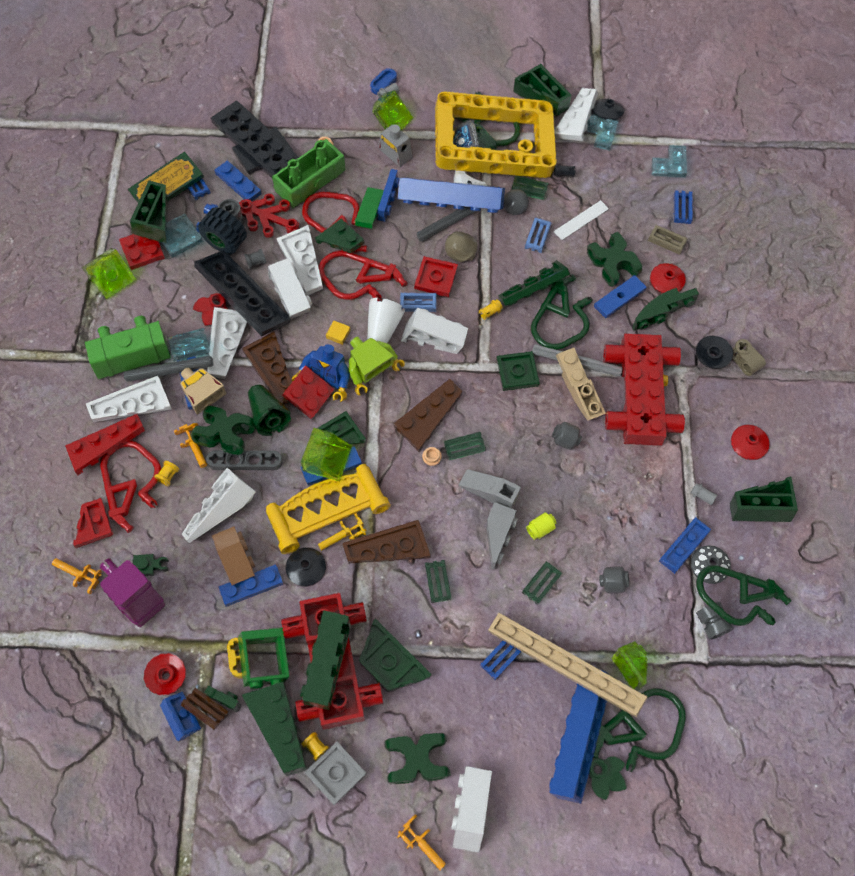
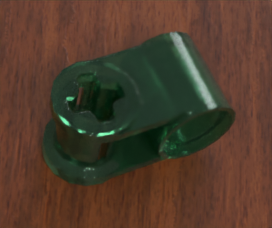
M475 123L470 126L474 142L472 147L497 150L495 139L490 136L481 124Z

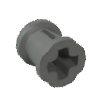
M262 249L249 255L247 253L244 254L249 269L258 264L267 263Z

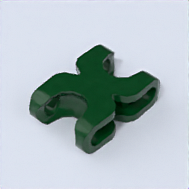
M619 232L611 234L609 239L611 248H602L597 242L587 245L588 257L595 266L604 267L602 277L610 287L618 284L620 275L617 270H626L632 276L642 273L640 260L634 252L625 251L627 242Z
M207 406L203 411V418L210 425L194 427L190 436L196 444L209 448L221 444V449L224 452L240 455L245 449L243 439L236 435H250L254 432L255 426L253 418L250 416L233 413L227 417L224 409Z
M444 733L423 734L419 738L417 745L408 736L385 740L384 747L389 752H401L406 758V764L402 769L388 774L387 782L389 784H409L415 780L418 772L426 781L449 778L451 776L450 769L447 766L434 765L428 757L432 749L446 744L447 735Z

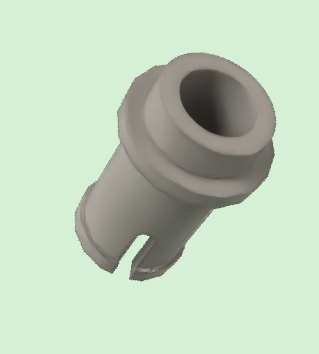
M392 83L384 89H379L378 97L381 101H387L389 97L399 93V88L396 83Z
M696 483L691 491L693 497H698L712 505L717 494L702 487L703 484L699 485Z

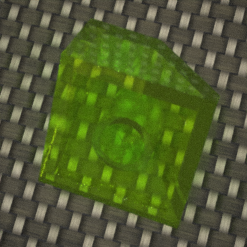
M395 90L384 93L373 105L372 112L385 130L391 125H398L400 130H402L413 119V116Z
M634 641L618 648L611 659L629 686L639 692L647 683L648 659L645 649Z

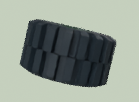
M218 207L211 208L198 224L199 232L204 240L216 250H224L229 255L234 254L247 238V232L242 223L234 215Z

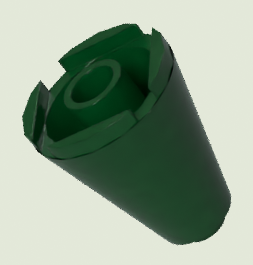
M263 385L252 386L248 391V399L254 426L258 434L272 436V433L278 431V433L282 432L291 422L289 409Z

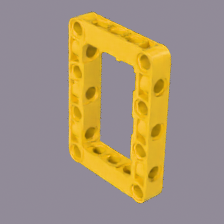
M456 92L439 93L435 106L436 165L440 169L540 178L550 177L557 161L553 106L548 101ZM453 117L534 124L535 153H524V151L516 150L500 151L481 147H457V145L453 144L455 134L453 131Z

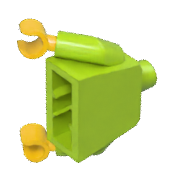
M359 337L353 338L350 342L354 349L351 350V358L348 361L349 373L354 385H357L355 393L358 396H361L359 393L360 387H363L365 393L368 391L367 387L362 385V382L367 383L390 366L394 371H400L397 363L401 367L405 366L403 360L397 359L398 356L390 344L376 341L373 338L363 342Z

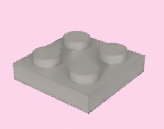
M337 741L305 771V774L334 806L367 775Z

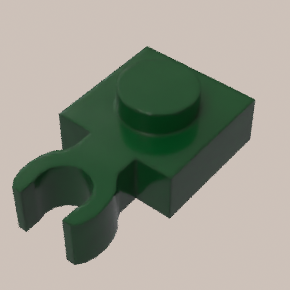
M154 554L133 555V564L144 576H154V570L162 572L169 570L167 566L161 567L163 562H169L167 557H160L155 560Z
M209 685L204 691L205 695L235 712H238L241 707L240 702L237 700L239 697L229 691L225 694Z

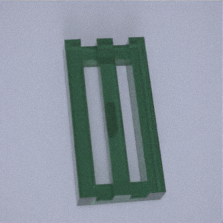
M515 175L511 190L519 189L524 191L529 197L544 200L548 183Z
M481 432L444 441L449 460L486 451ZM478 444L480 445L479 447H475V448H471V449H467V450H464V451H460V452H456V453H452V454H451V451H455V450H459V449H465V448H468V447H471V446H475V445H478Z
M445 560L440 562L433 561V563L426 562L425 570L431 603L451 600ZM438 567L442 569L446 596L442 594ZM430 568H434L438 591L437 598L434 596Z
M546 561L523 589L522 594L527 595L530 600H533L538 605L561 577L562 572ZM546 568L550 569L531 593L529 591L541 574ZM554 572L556 574L539 597H536L535 595Z

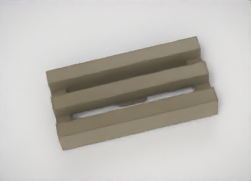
M655 225L648 238L649 242L679 255L688 238L658 225Z

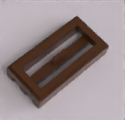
M196 687L181 702L183 708L213 730L228 716L226 709ZM190 702H193L195 705H197L199 708H201L202 711H200L199 709H197V708H196L195 706H193ZM206 714L212 716L214 719H216V721L212 720Z

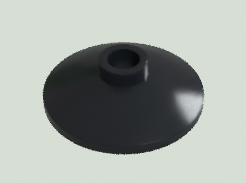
M607 98L596 100L592 109L596 116L605 120L620 119L625 111L619 102Z
M707 336L698 342L696 356L704 366L712 369H721L731 362L733 349L728 341L722 337Z
M306 547L294 551L286 562L287 576L298 586L307 587L318 583L326 571L324 557L313 548ZM303 562L309 563L307 567L301 566Z

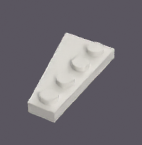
M581 89L554 130L555 139L583 141L584 131L587 130V122L591 117V109L594 108L598 96L596 89Z
M309 225L277 238V243L286 259L289 258L290 263L293 262L297 269L295 274L298 279L302 280L305 294L310 295L322 290L323 286Z
M214 307L209 355L213 358L214 365L207 367V372L214 378H226L247 321L236 310Z
M158 375L86 403L93 422L172 409Z

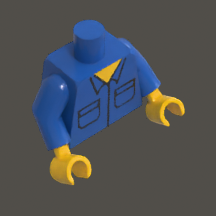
M330 344L320 346L317 351L313 350L307 354L299 367L300 371L306 365L330 386L339 389V391L333 394V400H337L340 395V402L344 401L347 398L345 388L347 389L350 373L343 354L334 351V347ZM299 372L292 377V381L299 374Z

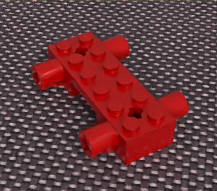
M625 333L620 345H604L603 362L621 364L623 368L621 376L624 377L625 405L623 412L606 411L605 429L623 431L624 444L662 446L666 433H683L685 427L684 415L665 413L663 377L664 365L679 366L681 360V349L679 347H662L661 335Z
M340 593L299 601L301 615L281 619L285 639L305 635L310 661H312V649L317 640V631L322 619L323 610L349 616L351 625L367 622L363 602L343 606ZM349 637L330 710L305 705L302 700L295 701L299 722L320 718L323 730L365 721L363 708L383 704L379 683L358 687ZM341 698V700L344 701V703H342V705L340 706L334 704L335 702H337L336 699Z

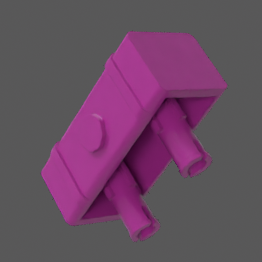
M111 558L104 560L110 567L108 568L103 562L101 563L100 569L108 576L101 581L100 586L123 615L125 614L137 627H142L165 606L163 598L152 587L151 582L129 560H126L119 567L115 565Z

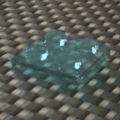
M186 214L167 222V243L162 242L172 258L203 242L202 237Z
M204 328L168 337L174 362L186 360L193 356H202L210 352Z

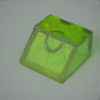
M110 248L81 267L105 299H108L137 280L114 248Z
M313 428L301 460L302 470L340 482L352 446L331 432Z

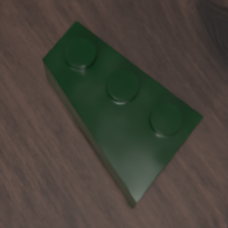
M542 64L516 77L514 81V93L525 99L548 101L553 106V115L555 116L560 115L570 107L572 95Z
M148 180L130 219L132 234L167 243V191L165 184Z
M787 477L779 482L772 481L768 485L761 487L754 486L736 491L730 502L732 521L792 522L798 511L792 477Z

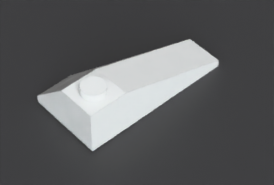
M226 468L211 487L214 490L211 496L204 498L200 513L194 514L183 531V537L189 543L243 508L245 504L253 499L256 491L230 469Z

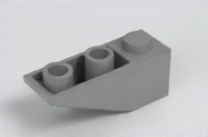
M469 469L466 470L458 485L493 504L496 502L511 509L516 503L521 490L520 486L503 478Z
M496 502L493 504L486 524L491 569H495L496 564H501L504 553L501 551L503 546H508L511 536L508 535L510 529H515L518 518L515 517L517 510Z

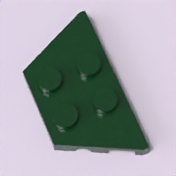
M376 618L373 620L359 663L387 692L429 679L432 674Z

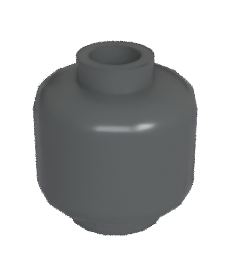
M568 422L557 424L552 433L555 444L568 450L572 449L575 445L578 446L582 440L579 427Z
M621 566L604 568L603 574L599 575L600 587H604L607 593L625 592L626 587H629L628 571H625Z

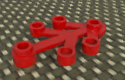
M271 193L266 194L264 199L252 202L245 199L239 202L242 215L246 216L248 221V229L252 232L258 230V222L254 220L252 214L257 215L260 218L263 234L266 238L274 235L273 227L269 225L268 220L286 227L287 233L298 230L300 227L299 222L295 219L287 220L274 215V213L286 212L290 209V202L286 199L281 200L279 205L265 209H259L258 207L270 206L275 203L274 195Z

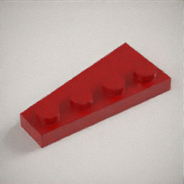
M138 414L65 445L77 476L83 473L82 469L88 465L93 466L98 463V459L106 453L108 455L113 453L118 445L126 444L145 431Z

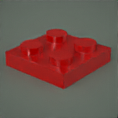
M134 234L119 239L131 270L165 259L159 242Z
M424 256L414 289L449 297L458 264Z
M305 365L282 396L312 419L335 389Z

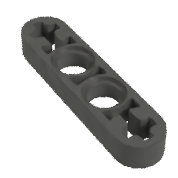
M223 450L211 451L206 457V462L212 470H226V468L230 470H277L283 463L282 457L277 451H243L242 454L235 455L226 453ZM237 456L240 458V462L235 465L231 464L230 459ZM256 456L260 459L259 462L254 465L250 464L249 459ZM215 457H218L219 460L216 462V464H213L212 460H214ZM272 457H276L277 461H275V464H271Z

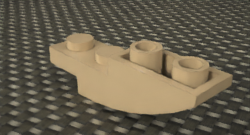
M575 348L558 353L556 358L563 371L562 377L585 418L589 421L605 415V410L591 379L588 380Z

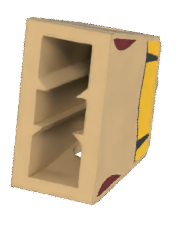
M185 368L181 372L184 380L180 385L197 415L207 406L212 405L226 395L224 385L203 368L196 372H193L190 368Z

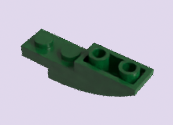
M674 288L659 295L640 311L635 318L632 327L633 331L646 329L653 324H661L667 319L669 312L673 313L679 308L694 305L699 292L694 288L679 293L678 289Z

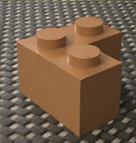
M233 526L212 535L216 550L231 585L255 576L252 568L256 566L252 557H247L245 553L248 547L241 531L237 533Z

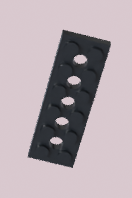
M237 100L211 117V122L271 178L281 169L288 166L289 160L299 158L297 154ZM254 138L260 139V140L257 141V142H256V141H252ZM265 148L270 149L269 151H262ZM275 158L281 159L280 161H273Z
M224 250L195 261L194 267L261 337L290 323L291 318Z

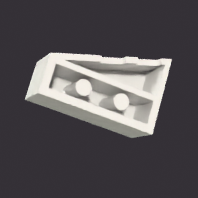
M289 258L269 265L268 277L273 281L274 289L279 294L287 315L293 319L310 312L312 302L309 295L305 296L303 291L305 289L304 284L295 274L297 273L295 264L293 262L290 263Z
M417 308L406 323L401 341H416L419 346H423L424 343L434 345V349L457 354L464 346L468 328L460 323L447 320L443 316L432 314L426 309Z
M466 766L465 773L460 774L458 787L462 788L461 795L457 794L455 808L458 809V816H453L451 829L455 830L452 848L479 853L484 833L492 771Z

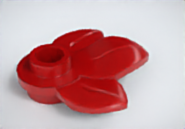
M214 293L209 298L202 297L193 306V310L202 313V321L205 326L212 325L214 307L228 308L225 306L226 299L219 293ZM218 301L220 304L215 305L213 302Z

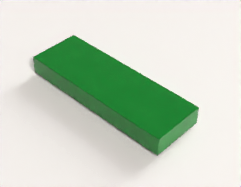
M367 187L355 220V226L373 228L384 190Z

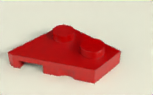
M102 498L81 505V517L77 523L76 540L73 541L75 548L113 535Z

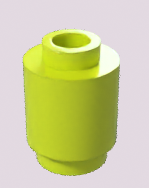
M544 512L530 521L529 525L526 526V530L533 540L541 539L556 529L555 524L557 522L552 514L548 515Z

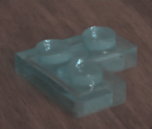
M591 114L587 122L588 127L586 131L597 134L594 147L610 151L618 125L617 120H605Z
M669 145L668 158L653 157L651 161L652 175L686 178V146Z

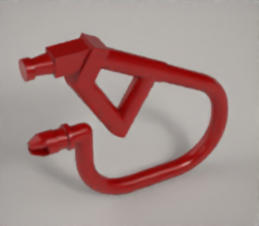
M333 192L314 193L303 204L302 216L304 220L321 233L327 228L321 226L308 215L309 205L318 198H332L350 202L354 208L351 224L354 226L360 209L358 202L353 197ZM341 215V216L334 222V223H336L338 220L342 219L343 221H345V222L348 224L346 218H345L343 215ZM367 246L359 247L354 253H358V251L367 253Z
M343 250L334 251L326 255L318 266L323 283L333 295L344 300L359 298L367 292L373 298H379L381 301L382 296L371 284L350 294L337 290L324 273L325 265L336 257H348L364 264L356 278L357 283L391 281L393 277L402 287L408 284L396 268V265L391 263L386 265L355 253L344 252ZM370 267L385 272V274L366 276Z
M135 441L118 445L115 451L124 447L134 448L153 464V478L138 492V495L150 508H156L153 504L157 506V501L148 492L158 483V480L154 477L161 471L158 459ZM106 453L101 458L100 468L110 509L108 511L109 517L121 528H124L126 532L130 533L134 527L124 517L129 513L137 482L136 479L112 486L107 463L113 453L110 455ZM127 490L122 507L117 508L114 493Z

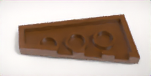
M272 332L243 347L242 350L268 390L285 405L289 401L282 394L292 381L287 371L276 334Z
M451 379L447 380L394 423V427L420 452L424 443L429 440L433 431L440 425L445 415L461 397L462 390Z
M419 520L342 543L348 564L431 558Z

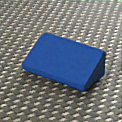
M183 692L164 698L160 704L178 742L201 729L196 717L181 706V702L186 699Z

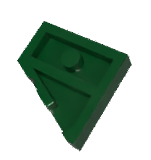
M342 219L315 237L318 244L322 242L330 244L331 248L342 249L348 253H353L365 244L364 239Z
M347 411L314 430L315 435L324 448L366 442V438Z

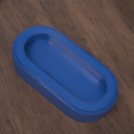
M390 68L384 69L371 81V92L378 95L379 89H384L397 81L396 71Z

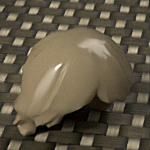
M453 232L447 237L445 251L449 257L459 262L472 261L475 258L478 244L474 237L463 232Z

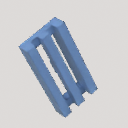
M535 218L525 244V249L532 248L531 251L538 250V253H542L552 222ZM537 223H540L536 238L534 240V243L532 244L530 242L533 237ZM547 225L539 246L537 245V243L540 238L543 226Z
M400 293L401 309L405 308V312H415L417 308L436 312V293ZM421 299H433V301H422Z

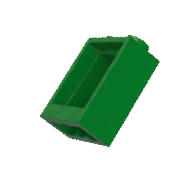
M283 628L241 631L238 636L243 686H250V689H258L266 684L275 685L286 682L289 678ZM275 642L279 675L251 678L247 645Z

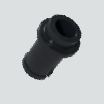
M558 164L555 165L553 174L558 178L560 176L575 177L576 170L574 169L576 167Z

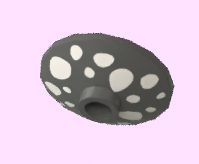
M707 545L700 547L691 558V568L696 577L703 568L712 565L709 560H714L718 566L731 569L728 555L716 546ZM712 572L705 577L704 582L716 584L722 582L728 576Z

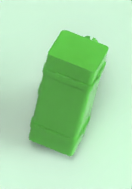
M327 139L318 140L311 150L298 159L289 160L288 166L272 176L275 192L283 200H288L290 206L294 208L345 171V158Z
M137 316L134 318L135 328L110 334L108 326L99 327L98 333L100 338L85 342L89 363L97 378L111 377L127 370L170 359L171 355L159 321L147 324L145 316Z

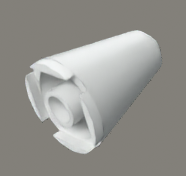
M372 298L369 302L367 340L373 338L376 341L388 344L404 315L405 308L401 309L402 305L388 299H383L380 302L377 301L378 298Z

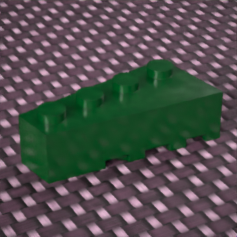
M323 610L322 619L317 631V640L312 649V661L308 664L306 676H308L307 682L303 684L300 697L303 698L302 701L305 705L330 710L351 629L350 619L347 615Z

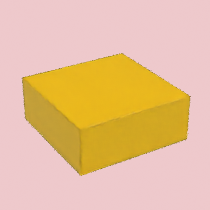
M333 321L326 333V339L343 345L351 331L350 326Z

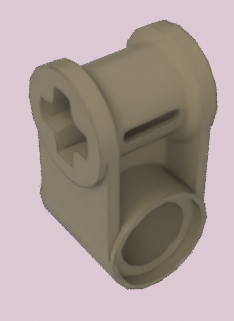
M740 339L735 343V347L732 348V360L741 368L745 375L751 376L765 367L766 361L764 357L756 351L749 341Z

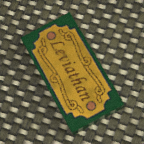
M184 151L128 188V191L138 203L148 180L165 184L168 202L204 178V175Z

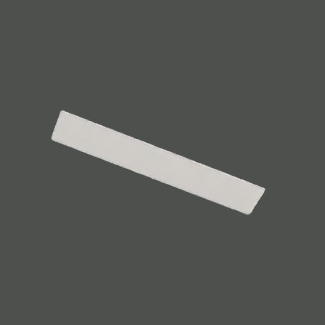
M599 201L556 229L554 233L563 240L609 208L602 201Z

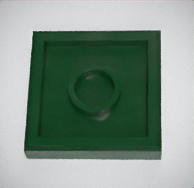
M533 351L496 357L503 391L539 387L540 382Z

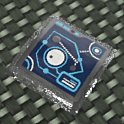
M468 120L453 129L455 133L453 144L457 145V147H480L474 120Z

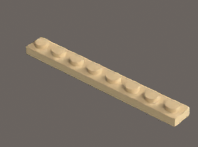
M498 613L488 629L489 633L636 718L647 700V696L501 613Z

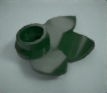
M608 757L605 760L600 758L592 759L589 776L592 778L591 787L593 792L602 800L608 798L609 790L618 792L627 788L625 780L620 774L625 763L617 757ZM595 766H599L601 768L600 774L595 773Z

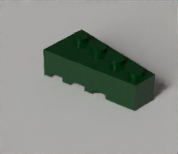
M281 682L242 694L245 703L286 777L306 771L307 766L284 683Z

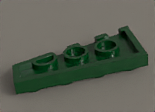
M556 260L552 263L553 267L549 269L544 267L539 270L540 274L538 276H529L524 280L523 285L516 284L499 294L498 297L505 306L514 305L517 303V300L523 297H530L534 294L533 292L539 289L544 290L554 282L563 281L566 276L570 275V272L566 266Z

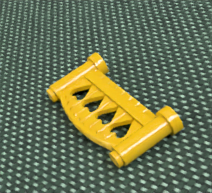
M366 464L359 465L356 468L357 472L355 474L338 476L316 483L300 491L281 506L277 505V503H271L266 506V514L278 538V547L281 554H290L300 547L298 538L370 507L373 514L383 513L390 508L391 504L388 498L383 496L370 468ZM351 484H357L356 498L354 499L342 492V489L350 487ZM335 491L339 492L338 506L336 507L329 503L324 497L332 495ZM316 499H320L322 501L320 514L306 508L307 503H313ZM302 507L304 510L301 522L288 516V512Z

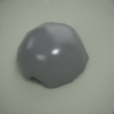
M513 189L504 196L503 207L507 213L520 215L528 209L529 198L524 191Z

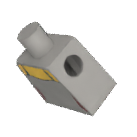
M391 125L380 134L379 149L399 167H402L413 158L410 139L400 130L398 125Z

